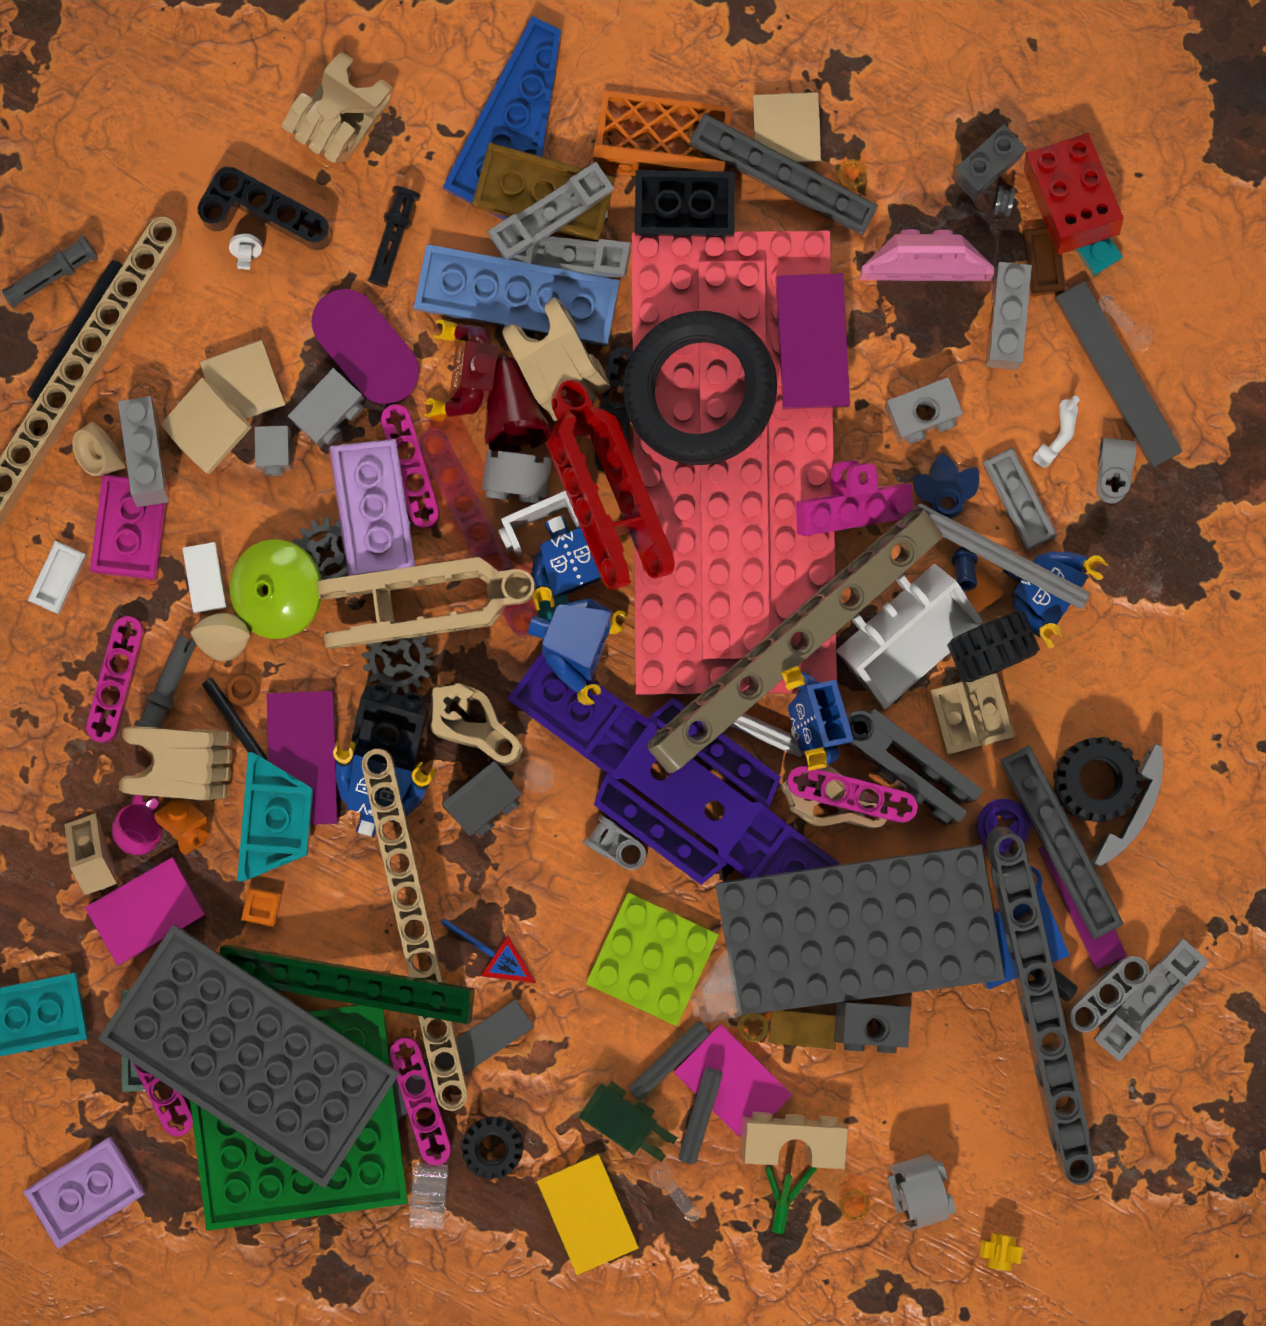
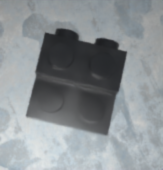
M374 684L372 687L366 685L360 698L351 739L356 745L353 755L364 757L368 751L381 748L391 754L395 767L413 771L430 703L423 701V697L417 693L409 692L403 696L392 693L391 688L385 684ZM374 754L370 757L371 760L387 764L386 758L383 755Z

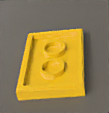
M599 1153L537 1180L576 1275L639 1248Z

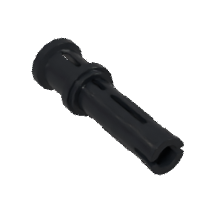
M393 186L392 188L394 196L389 211L385 212L383 216L386 226L370 277L367 280L369 283L385 288L388 286L404 232L412 226L413 222L410 218L415 203L420 201L421 198L419 193L400 186ZM402 201H405L402 212H400ZM394 227H397L395 234H393ZM391 241L392 244H391V247H390V250H389V253H388V256H387V260H386L385 266L383 267V266H382L383 260H384V257H385V254H386V251H387L389 242Z

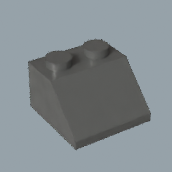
M493 761L443 802L442 805L470 837L476 833L479 837H482L495 826L492 821L501 812L507 816L521 804L518 798L523 794L500 766Z

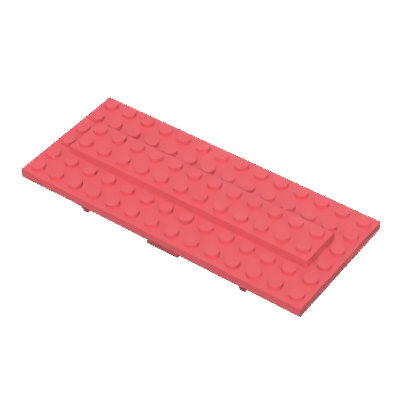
M830 231L734 232V237L635 236V233H632L633 351L651 329L668 318L692 311L718 312L741 321L759 336L772 357L777 377L776 402L767 426L754 443L743 452L728 460L709 465H689L670 460L651 449L640 438L633 427L634 461L675 560L672 574L656 579L651 578L645 571L634 545L636 695H700L835 577L834 531L808 536L798 535L796 501L834 495L831 493L833 408L782 410L775 280L776 276L831 274ZM713 343L687 345L674 352L665 361L658 373L655 384V399L658 410L670 426L682 432L702 434L719 429L728 423L741 407L746 390L745 373L737 356L725 347ZM796 632L791 637V647L798 645L800 642V632ZM836 633L799 665L801 672L817 678L819 683L831 680L837 681ZM749 676L741 680L739 685L740 691H744L750 686ZM783 679L767 694H796L798 688L788 691Z

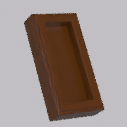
M1047 227L1024 230L1023 240L1027 265H1032L1030 280L1031 296L1064 293L1065 285L1060 254L1057 255Z

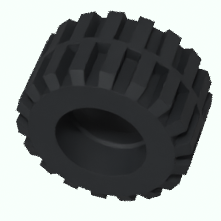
M1013 612L954 637L947 644L963 682H973L1035 656L1040 650L1025 612Z
M1093 737L1075 743V745L1063 752L1064 755L1056 763L1058 765L1057 770L1053 772V779L1056 781V785L1053 788L1054 792H1057L1060 797L1058 800L1061 806L1065 805L1069 814L1076 815L1083 821L1102 822L1122 816L1128 808L1133 807L1136 803V796L1140 795L1142 788H1139V782L1143 781V777L1138 772L1137 767H1140L1139 761L1133 759L1131 755L1134 753L1129 748L1125 749L1122 747L1123 743L1117 740L1111 741L1107 737ZM1100 760L1112 769L1115 776V786L1107 798L1100 800L1092 799L1082 790L1079 775L1083 765L1087 762Z

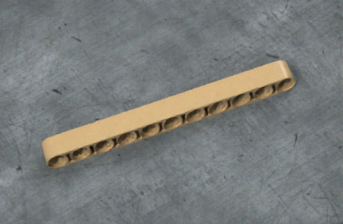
M157 217L149 223L0 456V481L5 477L12 478L11 488L8 491L0 492V526L10 514L179 249L182 235L171 219ZM161 230H172V235L167 241L157 240L158 233ZM152 256L155 258L154 264L150 268H140V262L144 257ZM137 284V290L132 296H122L123 288L126 285ZM111 311H118V320L114 324H105L106 315ZM92 339H101V347L98 351H87L88 343ZM76 366H83L84 373L81 378L71 380V370ZM58 394H65V404L59 408H53V398ZM41 421H47V432L41 436H36L34 433L35 426ZM23 449H29V460L23 464H18V453Z
M381 748L373 749L364 755L362 770L409 977L444 983L394 761L388 751ZM374 754H380L386 758L387 767L382 773H374L368 766V761ZM387 787L393 791L395 799L391 805L382 806L377 802L376 793L379 788ZM389 820L397 821L402 827L401 836L396 839L388 838L383 832L384 824ZM397 853L406 855L410 862L409 868L403 872H398L391 866V858ZM406 886L412 887L417 893V900L408 905L402 903L398 898L399 890ZM408 921H421L424 925V933L419 937H412L407 934L405 926ZM418 953H426L431 957L432 965L426 970H419L413 964V957ZM418 1016L438 1103L446 1110H458L465 1104L468 1093L453 1022L443 1020L446 1023L447 1030L444 1034L435 1036L428 1030V1023L434 1020V1018ZM441 1052H448L453 1056L454 1064L449 1068L443 1069L436 1064V1056ZM449 1085L457 1086L460 1088L462 1096L456 1101L447 1100L443 1096L445 1087Z

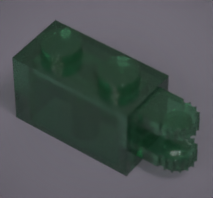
M611 1080L607 1085L601 1081L578 1117L631 1154L635 1155L638 1149L641 1148L662 1162L666 1155L660 1148L645 1140L651 1130L659 1134L668 1143L674 1144L678 1137L657 1123V1119L652 1116L655 1110L639 1099L634 1104L624 1097L627 1091Z

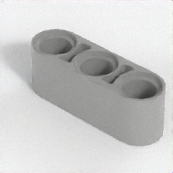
M1126 956L1117 960L1068 1006L1065 1012L1068 1026L1073 1030L1084 1033L1096 1029L1146 982L1149 977V966L1146 961L1136 956ZM1133 961L1139 967V974L1137 978L1130 981L1124 975V967L1127 963ZM1106 984L1111 985L1115 992L1113 1000L1109 1003L1102 1002L1099 996L1100 989ZM1081 1007L1087 1008L1090 1012V1020L1084 1026H1079L1074 1017L1076 1011Z

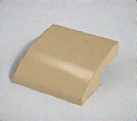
M818 92L753 95L754 140L796 162L821 161Z
M262 339L200 361L205 378L211 380L226 402L234 404L245 419L285 405Z
M203 377L161 423V426L185 454L208 474L219 465L252 428L234 404L226 402L211 380Z
M999 673L988 675L973 682H959L931 690L948 755L1016 737Z

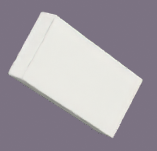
M55 541L28 601L60 615L88 555Z
M212 542L182 548L193 613L227 608L217 543Z

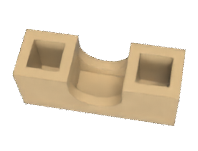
M752 1112V1117L742 1116L739 1157L745 1164L778 1165L781 1147L790 1140L799 1139L805 1142V1161L811 1167L845 1169L848 1128L842 1122H839V1118L833 1116H819L818 1121L805 1120L806 1116L800 1114H786L785 1119L772 1118L770 1113Z

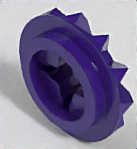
M997 799L989 802L979 812L976 827L980 840L986 846L988 834L998 824L995 813L1001 816L1003 820L1015 817L1016 820L1008 828L1019 836L1023 843L1028 838L1030 820L1023 807L1016 801ZM1006 838L1001 841L999 852H1005L1011 848L1012 838Z

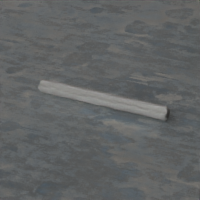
M918 504L915 509L923 507L943 533V537L1079 609H1083L1089 601L1090 593L1087 590L923 504Z

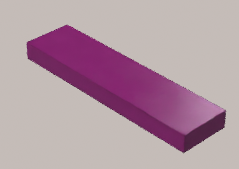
M1043 846L1039 847L1038 850L1094 969L1098 970L1126 957L1127 954L1115 929L1096 939H1092Z

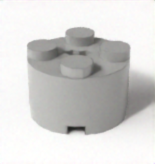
M486 450L482 490L486 491V497L509 500L510 494L519 495V501L535 504L541 502L542 498H548L552 458L544 457L543 463H540V458L534 455L498 451L497 458H495L494 451Z
M925 1154L887 1167V1170L894 1174L888 1177L892 1200L897 1213H905L908 1221L902 1222L908 1232L949 1219V1215L956 1213L953 1198L950 1193L946 1194L943 1181L947 1180V1175L940 1160L935 1162L933 1157Z

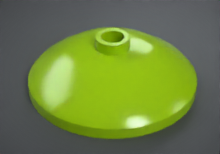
M281 539L258 542L249 547L239 557L233 568L230 579V598L234 611L246 624L247 628L259 636L270 639L292 637L306 629L318 613L322 599H319L317 582L321 581V575L312 557L299 545ZM265 584L268 587L267 595H264L262 590Z

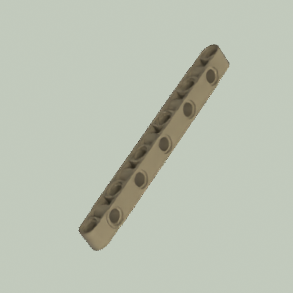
M918 507L905 515L650 739L646 747L667 773L679 770L704 747L716 739L784 679L781 675L782 671L797 665L799 666L942 538L943 533L924 508ZM899 543L900 554L897 558L893 559L891 556L892 548ZM849 587L851 590L850 598L845 603H842L841 594L844 589ZM796 632H800V642L798 645L791 647V637ZM749 676L750 686L746 690L740 691L739 685L741 680ZM695 721H699V731L689 736L688 730L690 725Z

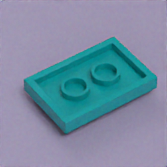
M78 973L0 988V1056L89 1039Z

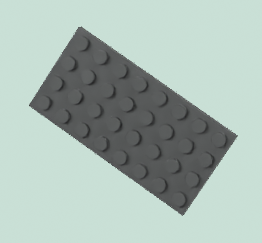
M983 844L729 880L715 884L738 1016L1005 980L1006 978Z
M175 924L172 925L98 1038V1040L323 1188L327 1186L400 1074L398 1070Z

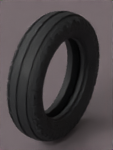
M712 311L686 312L668 318L655 326L636 346L625 372L624 402L628 417L635 431L658 454L670 460L689 465L719 463L747 449L767 426L773 413L777 396L775 366L763 341L751 328L741 321ZM694 343H713L730 350L739 359L746 379L743 402L735 416L719 429L702 434L679 431L670 426L658 410L655 399V384L658 373L665 361L677 350Z

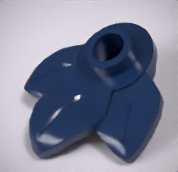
M941 454L934 461L930 469V475L917 474L914 476V489L917 496L921 500L930 503L933 510L950 519L957 517L962 512L964 501L972 498L979 486V472L976 467L965 469L959 473L953 461L945 454ZM943 498H950L953 501V507L950 509L944 508L941 500Z

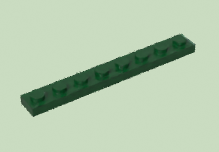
M227 944L220 946V954L274 990L462 1024L472 1022L475 988Z

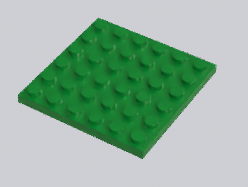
M349 1005L308 1011L391 1066L384 1009ZM394 1083L325 1188L190 1100L206 1231L408 1204L409 1202Z

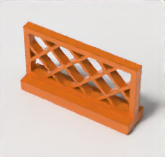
M604 90L593 163L597 162L603 172L636 176V170L724 172L725 161L705 158L698 149L688 145L690 139L685 132L699 124L704 113L709 116H725L724 124L730 126L733 107ZM609 101L623 103L629 111L615 119L608 111ZM646 106L655 107L661 115L647 123L639 111ZM679 110L687 111L693 118V120L681 128L671 117ZM634 116L643 128L629 136L620 124ZM606 119H608L610 124L605 127ZM666 120L675 132L661 140L653 128ZM613 129H616L624 139L617 146L603 144L604 136ZM648 133L657 145L650 150H642L634 141ZM680 137L690 148L682 154H673L667 145Z

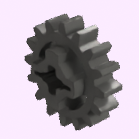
M324 518L322 526H319L315 520H312V529L310 531L302 527L300 531L304 537L302 540L294 538L293 543L299 545L309 555L313 556L319 569L321 580L348 576L345 553H342L339 547L342 538L340 520L338 519L334 526H331L329 518ZM327 533L325 538L316 542L312 541L314 537ZM331 547V551L335 556L333 558L327 557L325 562H323L324 558L320 555L321 550L327 551ZM338 566L343 568L336 574L328 575L329 570Z
M426 636L405 638L392 646L385 645V642L367 644L371 651L362 653V657L370 662L363 666V670L373 672L368 680L371 683L379 680L381 681L380 684L391 687V692L396 694L399 688H403L405 693H409L410 686L413 684L421 689L422 685L419 679L421 677L430 679L431 675L425 669L435 665L434 661L427 659V655L434 652L433 648H424L423 646L428 638ZM414 645L417 646L420 652V664L413 660L411 654ZM401 651L404 652L403 657L412 666L397 664L396 667H393L394 662L386 652L399 655ZM377 655L382 657L385 663L383 674L379 672L377 667ZM409 672L413 675L403 681H394L398 675Z

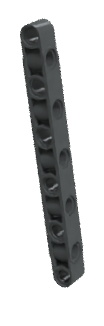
M997 827L987 837L991 874L1047 1128L1060 1170L1071 1183L1084 1185L1093 1178L1095 1173V1165L1090 1147L1091 1140L1034 878L1022 839L1010 828ZM1006 838H1012L1011 848L1005 852H999L1001 841ZM1019 904H1026L1024 914L1014 917V908ZM1039 968L1041 970L1039 977L1033 981H1028L1027 977L1030 971ZM1046 1034H1055L1054 1039L1050 1043L1042 1044V1039ZM1067 1096V1103L1064 1106L1057 1108V1101L1060 1098ZM1082 1160L1079 1168L1070 1170V1166L1074 1161Z

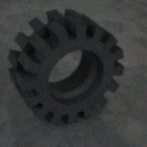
M491 1116L480 1119L468 1129L464 1136L461 1147L463 1161L466 1162L467 1168L476 1173L475 1175L478 1177H485L488 1180L503 1178L515 1169L522 1157L523 1141L521 1140V1134L514 1127V1124L504 1120L505 1118ZM497 1135L502 1138L506 1146L505 1154L502 1158L496 1161H489L481 1155L479 1145L485 1136Z

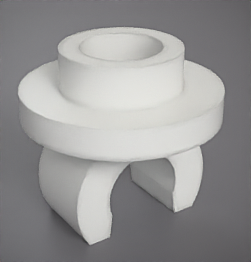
M239 234L231 238L229 250L233 256L238 258L237 269L250 270L251 260L260 256L262 243L257 237L250 234Z

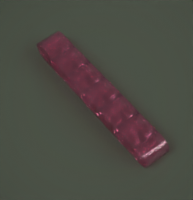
M438 429L427 430L419 439L420 451L474 558L480 557L486 561L488 557L497 555L503 559V565L498 571L513 570L514 568L447 436ZM432 439L443 441L444 446L439 453L431 454L427 452L426 445ZM447 468H454L459 472L458 478L452 483H445L441 480V474ZM462 497H469L473 500L471 510L465 513L456 510V502ZM477 526L487 528V538L481 542L473 541L470 538L473 528ZM530 600L522 604L506 606L502 613L514 635L519 638L532 637L528 635V630H519L514 625L516 617L520 614H528L532 618L534 615L537 616Z

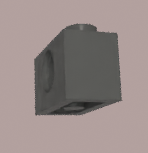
M837 1002L834 1042L845 1044L844 1050L864 1051L865 1045L877 1046L876 1052L897 1053V1047L908 1048L911 1007ZM871 1019H875L878 1029L870 1037L867 1034L866 1026Z

